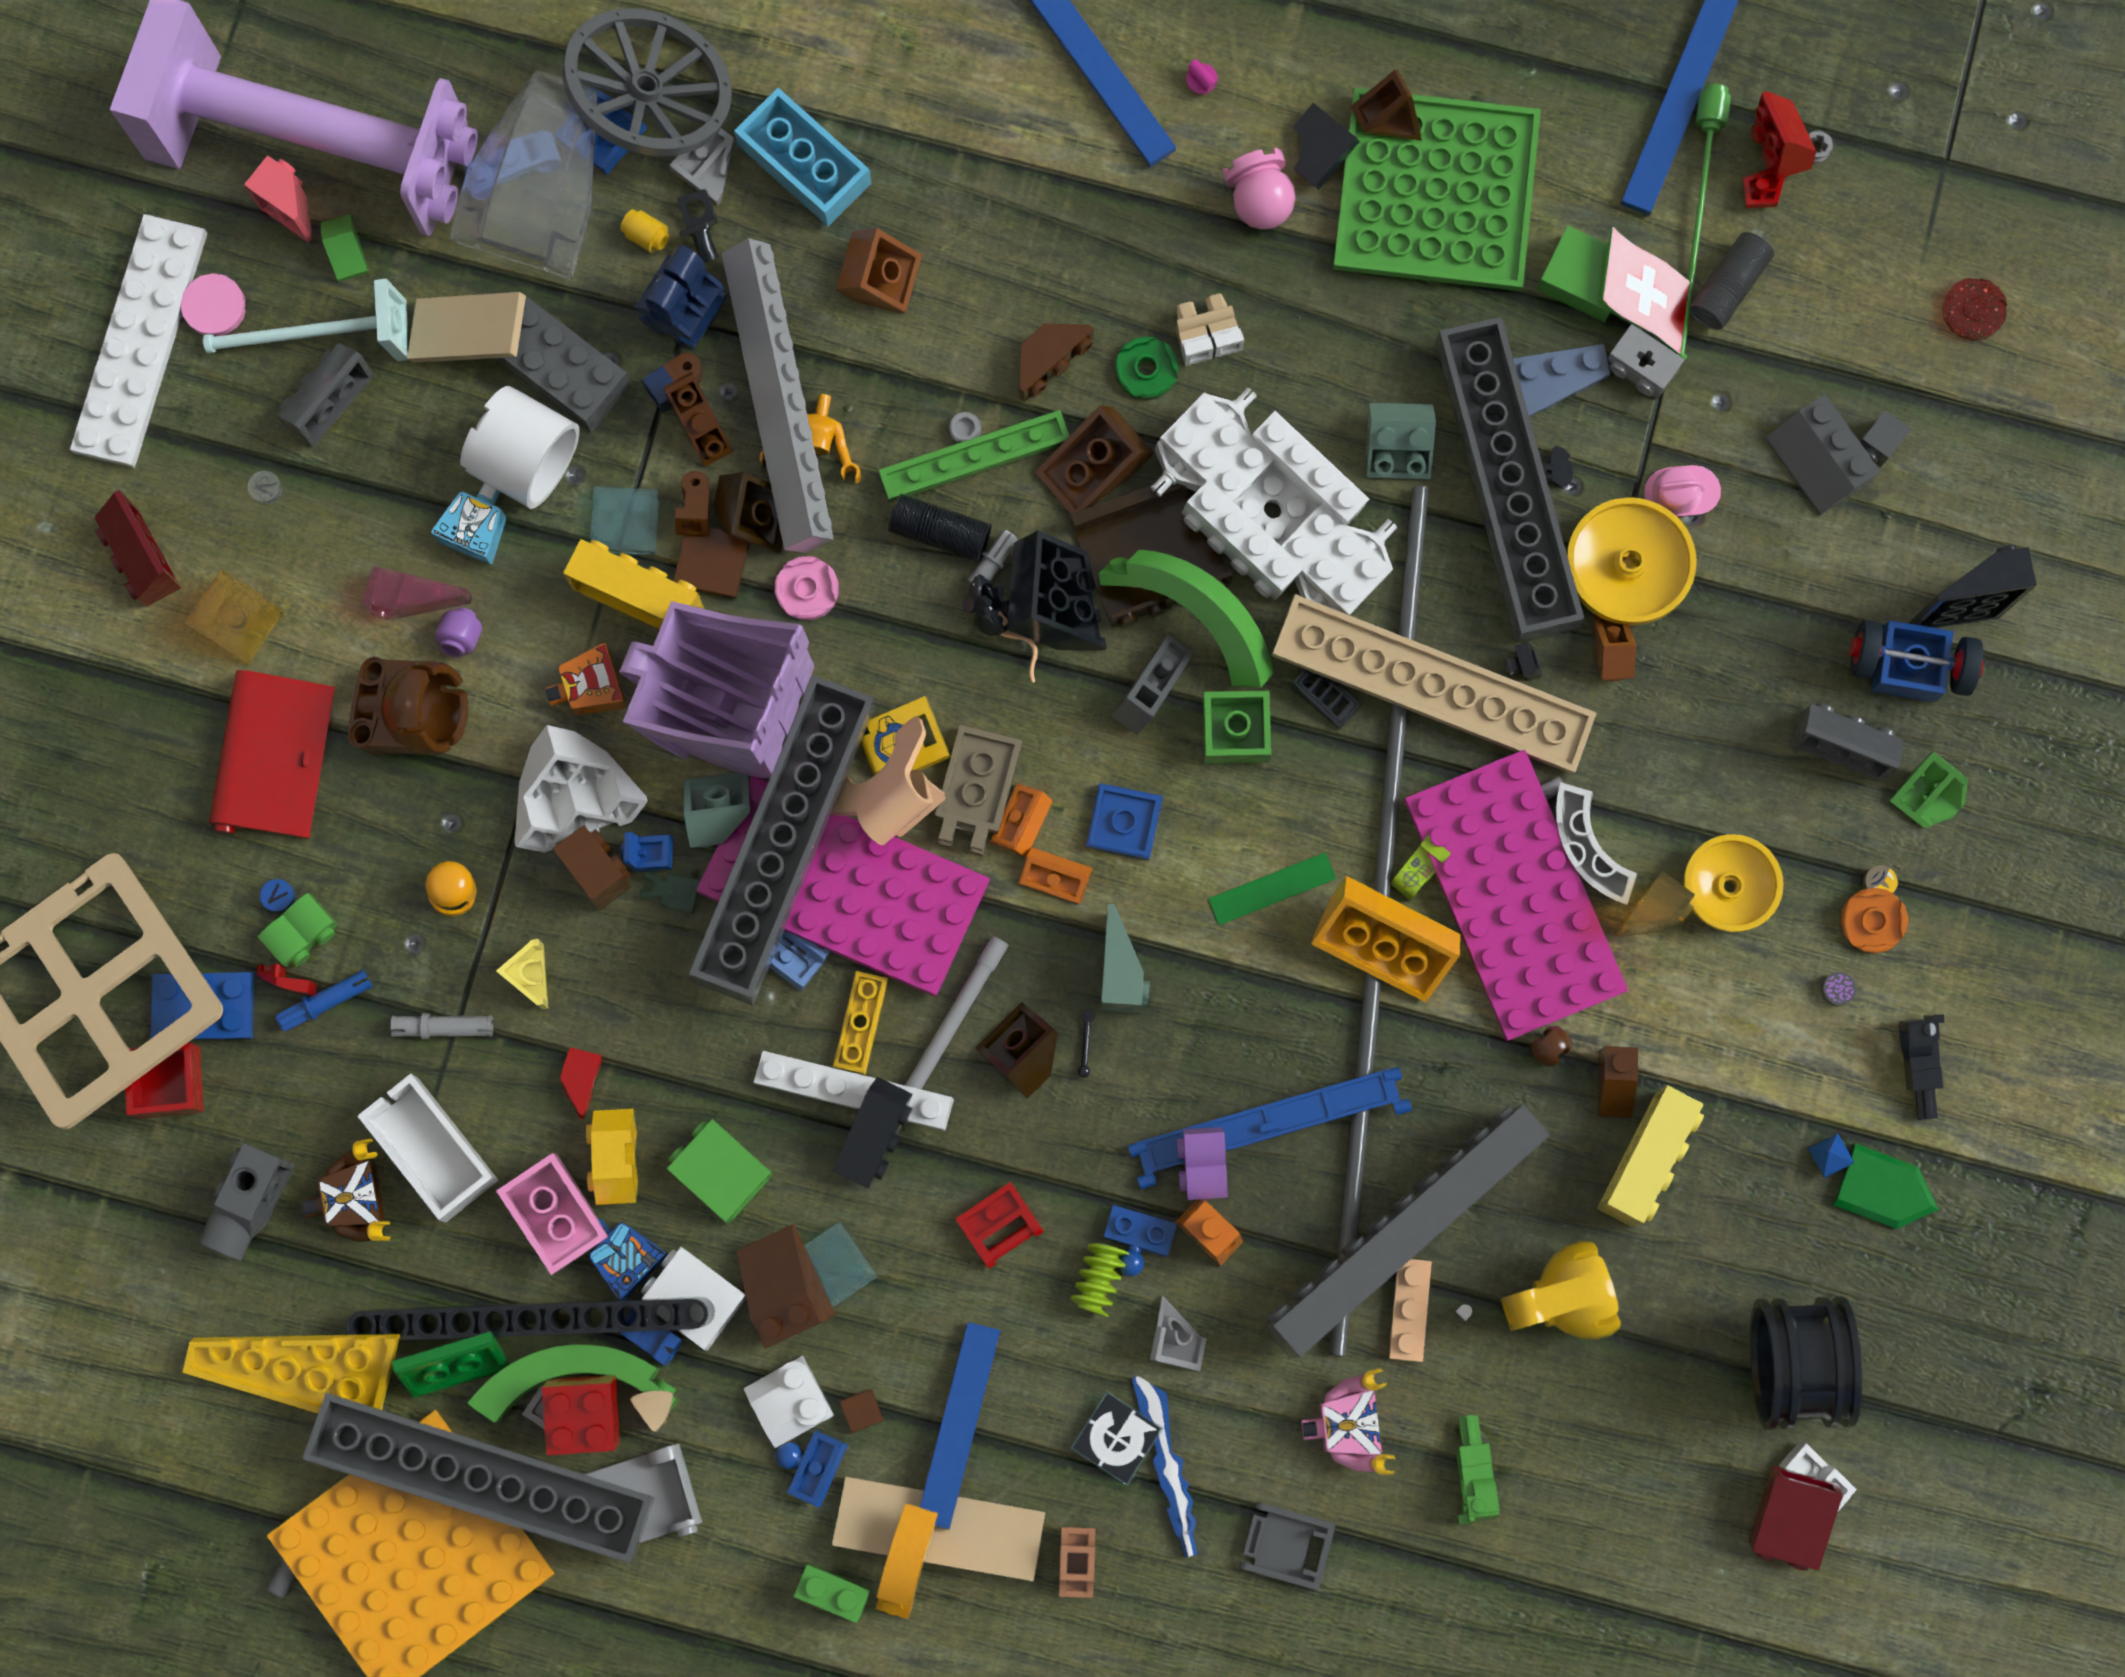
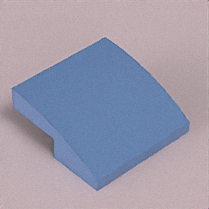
M783 932L769 968L799 991H802L832 952L794 934ZM784 938H787L789 941H791L793 945L787 942ZM799 947L801 950H803L806 953V955L799 951L797 948Z

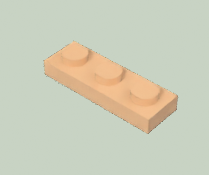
M1410 1259L1396 1272L1388 1359L1423 1362L1432 1261Z

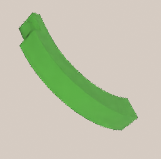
M1138 550L1129 560L1124 557L1112 559L1098 573L1100 585L1129 586L1151 590L1173 599L1193 613L1206 626L1218 643L1228 666L1232 686L1261 688L1274 674L1266 643L1249 612L1228 588L1201 568L1172 555L1156 551Z
M573 1344L540 1350L509 1364L492 1376L467 1404L492 1422L501 1423L515 1404L532 1390L545 1384L548 1379H557L576 1374L616 1375L617 1379L634 1386L642 1392L667 1391L674 1394L676 1389L661 1378L657 1383L654 1382L653 1379L660 1371V1368L645 1359L610 1347ZM674 1395L670 1411L674 1409L680 1400Z

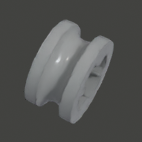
M1814 131L1809 134V137L1813 144L1815 141L1821 143V150L1819 153L1816 152L1813 163H1820L1828 157L1833 143L1827 133Z

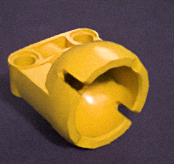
M1578 1241L1568 1244L1556 1252L1545 1266L1540 1280L1533 1281V1289L1500 1298L1510 1331L1544 1322L1546 1327L1555 1326L1564 1333L1574 1337L1598 1340L1611 1336L1621 1326V1321L1617 1315L1619 1311L1618 1302L1608 1269L1603 1258L1598 1256V1248L1591 1241Z

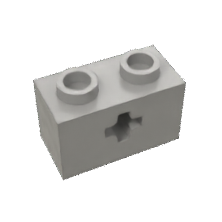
M1633 324L1625 332L1607 359L1609 369L1613 374L1620 378L1626 377L1636 384V388L1646 396H1654L1657 399L1685 360ZM1642 361L1647 363L1644 368L1639 365Z

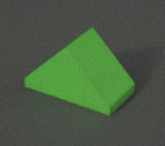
M348 214L321 222L322 241L338 282L369 273L352 215Z

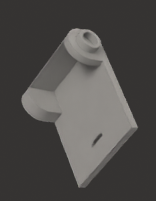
M680 1444L662 1448L646 1455L584 1474L655 1497L640 1543L677 1531L679 1538L697 1532L696 1525L703 1523Z

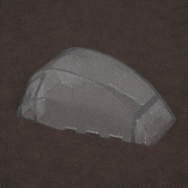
M536 70L498 121L466 172L453 220L450 241L573 280L591 223L595 132L579 117L566 95L562 78ZM581 85L593 106H596L597 89Z

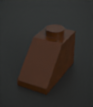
M1604 1046L1599 1050L1598 1116L1632 1117L1638 1083V1047Z

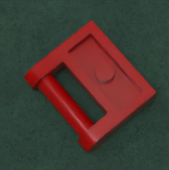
M1011 1182L955 1219L988 1269L997 1264L996 1260L1033 1235L1038 1237L1044 1233ZM1022 1216L1026 1225L989 1250L983 1243L984 1240Z

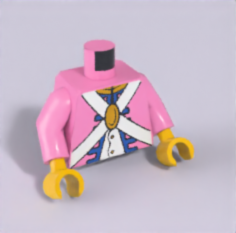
M1376 1368L1366 1372L1365 1375L1362 1374L1344 1379L1327 1392L1324 1403L1319 1404L1320 1418L1301 1420L1302 1434L1304 1440L1323 1438L1324 1451L1330 1452L1335 1462L1353 1471L1393 1475L1395 1471H1387L1384 1467V1462L1386 1459H1395V1456L1382 1454L1374 1391L1386 1387V1383L1380 1385L1375 1383L1374 1374L1383 1371L1381 1368Z

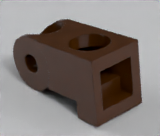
M690 471L682 477L681 481L682 499L685 503L684 508L675 507L676 535L708 536L710 511L709 478L701 471Z

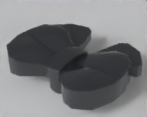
M1554 446L1552 448L1550 464L1543 465L1542 458L1541 462L1547 483L1553 482L1559 488L1565 489L1571 484L1573 469L1568 460L1570 454L1562 447Z

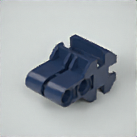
M678 245L673 255H667L636 304L635 309L640 313L638 316L639 320L659 335L665 333L671 336L677 345L685 349L694 350L727 297L722 292L724 289L723 284L706 272L703 259L693 250L683 245Z

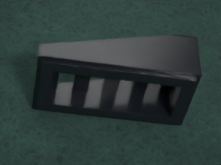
M1305 669L1293 681L1290 688L1338 729H1341L1361 706L1338 682ZM1314 675L1317 680L1308 689L1304 685ZM1323 684L1326 685L1328 688L1317 698L1314 695ZM1334 692L1338 697L1327 707L1324 702ZM1344 700L1348 705L1337 717L1333 712Z

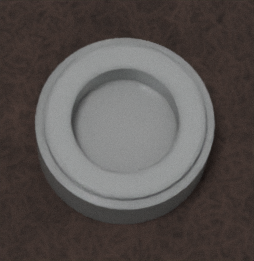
M969 412L958 413L950 422V436L957 444L981 436L980 420Z

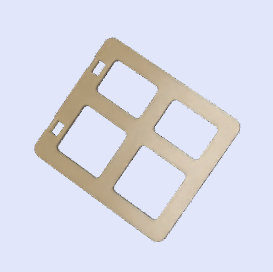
M111 853L104 856L86 869L85 873L77 879L61 887L1 931L0 944L6 940L9 947L0 953V965L26 946L31 945L61 990V996L24 1024H19L0 994V1041L51 1122L60 1129L67 1130L74 1127L218 1021L223 1014L222 1003L127 862L119 854ZM90 879L94 885L78 896L75 889ZM113 886L143 930V936L89 977L82 978L53 934V927L104 889ZM161 957L190 1000L192 1007L186 1014L135 1051H130L101 1007L100 999L153 959ZM78 1017L108 1062L109 1068L104 1074L77 1094L67 1098L40 1057L36 1047L42 1040L68 1021Z

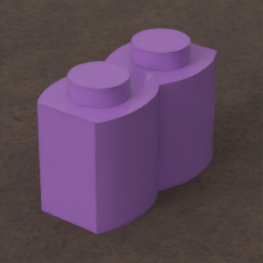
M1223 1127L1183 1129V1138L1177 1139L1178 1159L1185 1160V1171H1179L1180 1191H1186L1188 1200L1228 1198Z

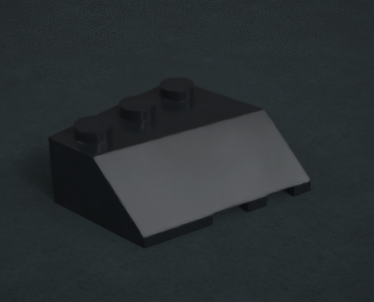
M1039 530L1014 542L1007 630L1056 650L1103 651L1107 649L1106 640L1100 637L1098 622L1102 620L1100 610L1094 607L1092 591L1095 589L1088 551Z

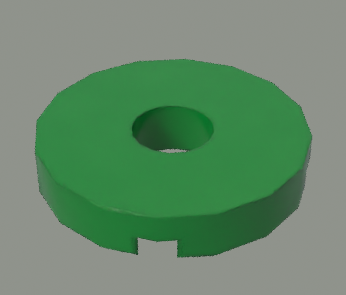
M1149 336L1135 338L1125 344L1117 356L1115 364L1117 382L1123 391L1133 398L1141 400L1158 399L1168 393L1176 383L1179 368L1177 356L1165 342L1162 343ZM1149 361L1154 364L1156 370L1151 375H1143L1138 371L1139 364Z

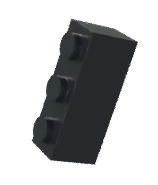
M876 1077L866 1092L833 1172L868 1189L876 1178L882 1180L890 1163L885 1160L887 1153L895 1151L901 1135L896 1132L900 1124L906 1125L913 1111V1108L908 1106L913 1094Z

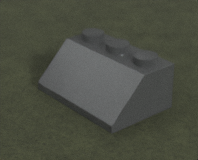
M340 343L334 349H329L324 353L318 368L303 378L300 383V389L293 397H288L281 404L277 415L285 427L313 448L374 377L362 355Z
M1826 394L1799 410L1765 438L1819 516L1871 484L1881 472Z
M1816 703L1815 705L1810 704L1804 710L1791 746L1882 782L1899 768L1903 740L1895 737V733L1889 729L1882 727L1874 729L1864 725L1865 721L1852 715L1844 717L1834 713L1832 707Z

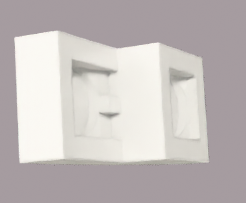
M1801 1440L1779 1465V1467L1839 1484L1843 1494L1839 1510L1857 1490L1834 1467L1828 1465L1807 1443Z

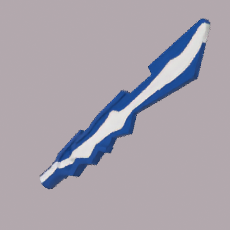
M1135 1376L1133 1378V1385L1140 1414L1161 1428L1154 1440L1157 1455L1153 1458V1463L1161 1488L1169 1500L1170 1508H1166L1176 1536L1181 1541L1184 1557L1197 1555L1193 1535L1196 1520L1191 1514L1193 1499L1187 1491L1190 1484L1181 1476L1183 1459L1171 1451L1167 1393L1139 1376Z

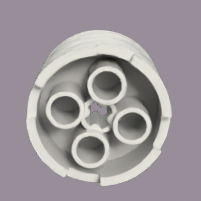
M505 386L497 391L484 407L488 412L481 417L476 429H470L462 449L460 465L466 468V472L524 506L533 509L539 506L552 493L563 477L576 450L580 429L575 422L511 386Z

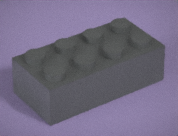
M529 298L525 300L517 357L494 358L591 433L631 386L629 377L623 369Z

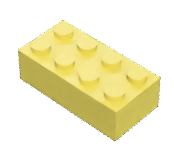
M1668 1085L1655 1092L1597 1209L1632 1228L1644 1224L1647 1220L1650 1222L1659 1207V1203L1655 1202L1658 1194L1668 1189L1674 1177V1174L1670 1172L1672 1166L1676 1161L1681 1162L1688 1150L1689 1144L1685 1143L1687 1137L1691 1132L1695 1133L1703 1120L1704 1115L1700 1111L1704 1104Z

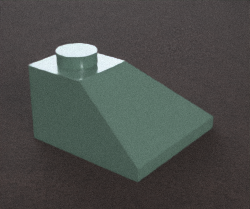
M737 772L684 780V819L690 848H708L713 845L723 844L750 813L749 775Z

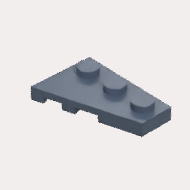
M1604 344L1513 358L1529 418L1544 409L1547 410L1555 406L1563 399L1573 394L1576 395L1607 379L1610 375Z

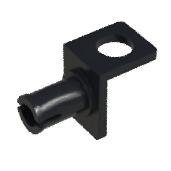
M702 189L678 197L677 202L686 225V229L679 232L680 237L687 234L688 237L692 236L697 254L703 259L704 263L719 258L709 231L712 229L711 226L717 224L718 221L708 191ZM698 199L704 203L705 212L701 217L696 218L689 213L688 204L691 200Z

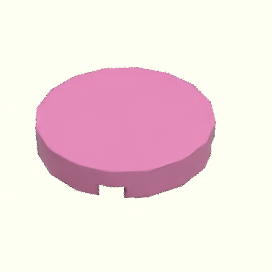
M214 273L200 276L192 281L183 292L180 304L184 319L194 331L202 336L205 334H212L213 336L229 334L242 322L246 311L245 296L236 282L225 275Z
M800 556L788 561L783 566L779 575H777L775 595L780 607L789 616L798 620H816L825 616L835 606L839 596V582L834 570L821 561V559L813 556Z

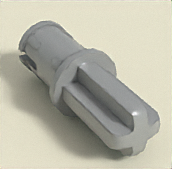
M1002 530L987 553L983 552L981 554L983 556L982 560L971 576L968 577L967 581L972 583L977 574H981L991 581L998 569L1004 568L1002 563L1013 549L1014 542L1018 540L1016 536L1007 530Z

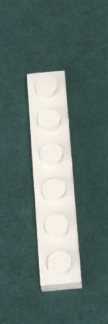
M762 1051L754 1083L859 1110L868 1088L876 1078ZM892 1083L913 1094L908 1105L913 1108V1111L907 1122L942 1131L946 1130L954 1101L952 1097Z

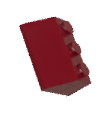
M120 490L114 492L94 517L99 526L95 532L101 543L105 547L109 545L114 555L110 557L111 562L119 574L125 573L129 581L125 584V587L134 601L139 599L148 607L181 589V586L138 508Z

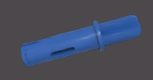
M362 969L360 972L309 998L306 996L302 997L303 1001L276 1015L279 1026L283 1031H288L311 1018L315 1021L317 1016L368 989H372L373 986L370 980L354 986L355 983L368 977L366 972Z

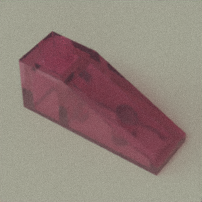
M373 566L362 603L367 607L372 616L389 620L390 616L403 618L471 604L472 596L464 588Z

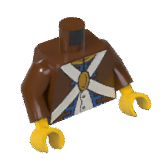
M372 1139L356 1141L351 1150L341 1155L326 1170L325 1177L318 1180L320 1195L303 1199V1210L306 1218L324 1215L327 1227L334 1228L337 1235L358 1243L390 1240L389 1236H383L382 1234L383 1227L390 1225V1222L385 1219L376 1164L369 1160L364 1161L377 1157V1152L368 1153L367 1145L373 1141Z

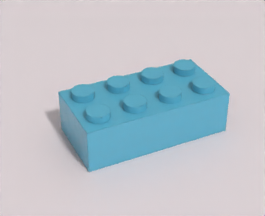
M779 88L734 130L737 145L827 227L871 185L869 168Z

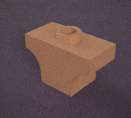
M1061 1527L1059 1597L1093 1598L1095 1528Z

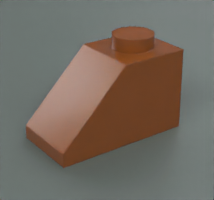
M1592 614L1595 657L1601 679L1621 681L1634 678L1636 643L1630 626L1609 622Z

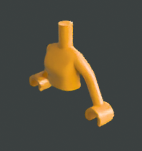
M819 394L815 414H807L809 426L812 430L815 454L829 455L831 442L835 435L836 448L843 466L841 469L842 479L845 481L846 474L854 471L857 473L855 482L859 483L861 480L859 466L851 462L842 425L840 422L827 416L831 396ZM764 451L760 453V463L763 467L765 461Z

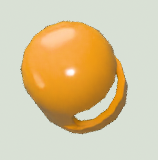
M445 861L437 864L430 870L425 886L429 902L437 912L444 916L456 917L472 908L477 889L471 873L465 866L458 862ZM464 902H467L466 905H465L464 907H462L461 909H457V910H453V911H452V910H445V909L441 908V907L451 908V907L459 906V905H461V904L464 903Z

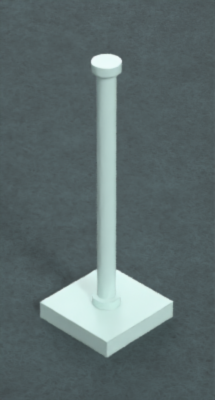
M387 279L374 280L376 316L215 337L212 334H205L203 344L205 351L209 354L215 353L216 349L377 329V342L397 361L408 360L409 349L407 301Z

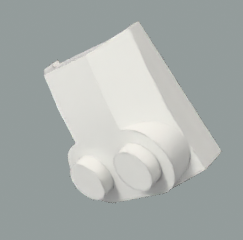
M804 1356L785 1364L783 1367L744 1388L748 1400L774 1448L835 1416Z

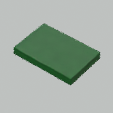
M490 1331L394 1360L392 1364L396 1376L412 1398H416L498 1373L509 1365V1361Z

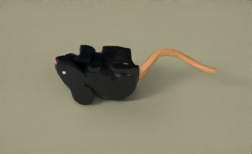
M977 574L970 585L968 595L963 603L965 612H975L977 624L986 635H1001L1006 638L1023 640L1030 645L1032 658L1029 675L1032 683H1034V667L1038 656L1035 642L1032 639L1007 630L1009 600L1004 601L1002 599L1004 595L1002 586L999 585L994 588L991 581L983 575Z

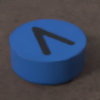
M273 879L262 887L260 900L269 911L283 913L294 904L295 891L286 881Z

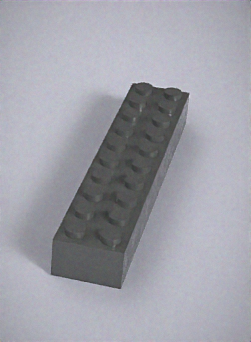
M1502 316L1440 330L1435 344L1516 643L1578 629L1584 621V615Z
M815 675L812 676L689 972L691 983L749 1005H754L873 714L874 697Z
M1524 1104L1515 1108L1510 1105L1495 1113L1488 1120L1491 1124L1489 1128L1478 1129L1464 1141L1467 1146L1464 1150L1461 1148L1457 1152L1453 1151L1439 1163L1442 1167L1439 1172L1436 1170L1432 1174L1428 1173L1415 1184L1418 1190L1414 1194L1412 1192L1407 1196L1405 1194L1391 1205L1390 1208L1394 1211L1389 1216L1388 1214L1383 1217L1380 1216L1366 1228L1369 1233L1364 1238L1361 1236L1349 1242L1341 1250L1344 1254L1341 1259L1330 1260L1316 1272L1319 1276L1316 1281L1303 1283L1291 1294L1294 1300L1290 1304L1285 1303L1283 1306L1280 1304L1266 1316L1269 1322L1263 1328L1288 1358H1298L1304 1355L1550 1136Z
M325 1393L302 1457L303 1460L630 1564L634 1562L655 1498L329 1393Z

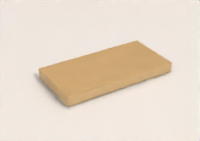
M521 292L416 299L407 359L413 363L517 357L526 295Z

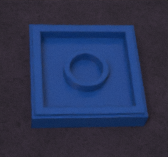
M1099 783L1086 848L1150 861L1163 796Z

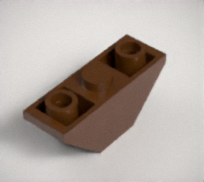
M1044 323L1021 344L1020 398L1025 402L1031 396L1033 398L1039 396L1047 387L1046 382L1054 375L1056 377L1062 375L1069 368V361L1077 354L1079 356L1084 355L1093 345L1094 329L1090 325Z
M692 372L663 387L675 416L705 467L733 452Z

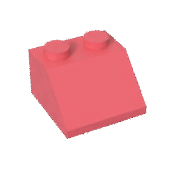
M267 155L244 186L259 209L309 243L312 239L307 196L301 187L303 183L294 175L295 169L286 161L280 159L277 162Z

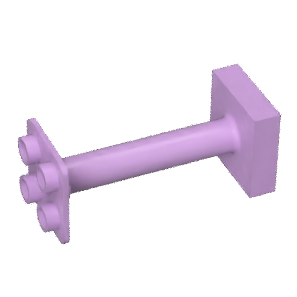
M180 0L149 1L110 107V111L145 160L181 169L198 119L202 117L403 174L400 189L401 198L420 234L430 236L437 221L446 224L450 222L458 198L457 187L450 185L457 164L468 166L471 163L477 146L478 134L476 129L468 127L466 105L458 101L449 80L440 78L437 81L421 128L418 129L216 72L221 55L190 3Z

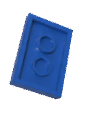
M252 972L201 973L222 1003L223 1014L218 1021L192 1040L253 1039L254 974ZM152 974L150 1039L186 1014L192 1007L190 1000L172 974Z

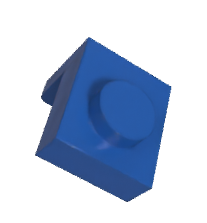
M625 832L624 843L621 844L620 848L621 858L624 864L635 872L672 870L674 838L670 835L638 837L633 832Z

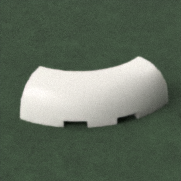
M1560 782L1556 805L1557 825L1562 845L1569 860L1592 887L1605 896L1628 905L1637 873L1627 870L1614 862L1598 844L1590 821L1592 791Z

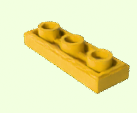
M859 971L855 972L833 1068L866 1075L888 978ZM863 1017L867 1022L864 1027L858 1028L855 1026V1020Z

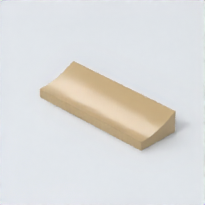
M845 1477L832 1546L888 1555L905 1503L920 1507L924 1490ZM958 1497L950 1530L935 1526L924 1562L1034 1581L1045 1512Z

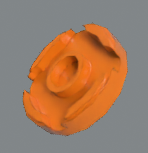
M1871 887L1859 890L1848 898L1842 908L1840 923L1843 934L1850 944L1864 952L1880 953L1889 951L1904 937L1907 931L1908 915L1905 905L1896 895L1886 889Z

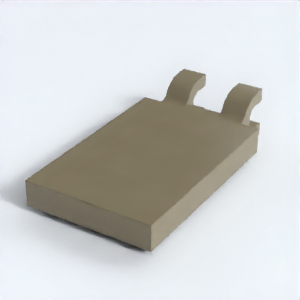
M959 725L942 787L946 799L937 806L935 819L943 821L938 838L940 846L952 848L955 831L958 829L974 833L970 845V853L983 856L988 833H999L1022 747V740Z

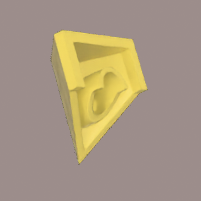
M534 939L496 971L538 1007L548 1009L544 944L539 939Z

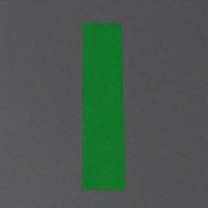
M1324 852L1210 897L1208 900L1218 924L1222 925L1337 878L1327 854Z

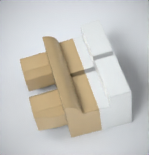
M1221 293L1205 298L1208 312L1197 315L1193 302L1177 305L1176 333L1185 366L1212 359L1213 352L1215 358L1243 350L1244 337L1235 320L1232 305L1227 306Z

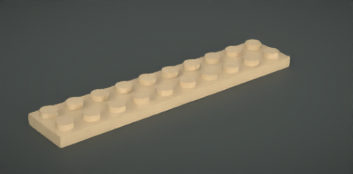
M1296 594L1292 599L1271 655L1516 753L1526 750L1529 758L1570 774H1574L1577 770L1597 714L1589 709Z

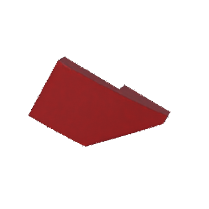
M272 964V966L258 965L256 975L271 985L302 996L311 997L316 994L317 984L310 980L285 978L287 968L280 964Z
M570 1047L562 1069L560 1082L563 1085L564 1094L570 1099L579 1119L584 1120L593 1096L592 1089L602 1063V1055Z

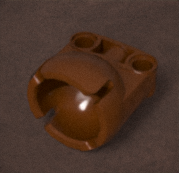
M375 656L369 657L361 665L355 686L348 729L350 744L375 756L384 753L440 755L451 750V746L457 744L462 738L468 720L469 703L466 691L446 687H459L463 683L460 674L453 667L443 662L383 660Z

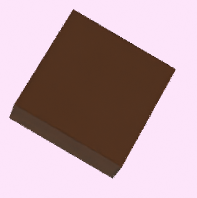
M872 1389L840 1401L851 1433L884 1421Z

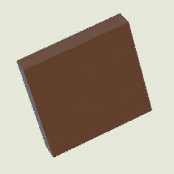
M711 527L708 529V536L684 535L673 582L678 583L679 580H683L695 586L698 592L737 599L750 543L727 534L725 530Z

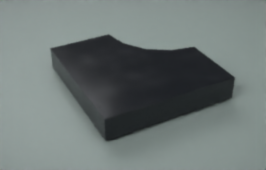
M1312 103L1293 126L1299 134L1302 145L1300 159L1295 165L1294 170L1319 190L1360 141L1316 104Z

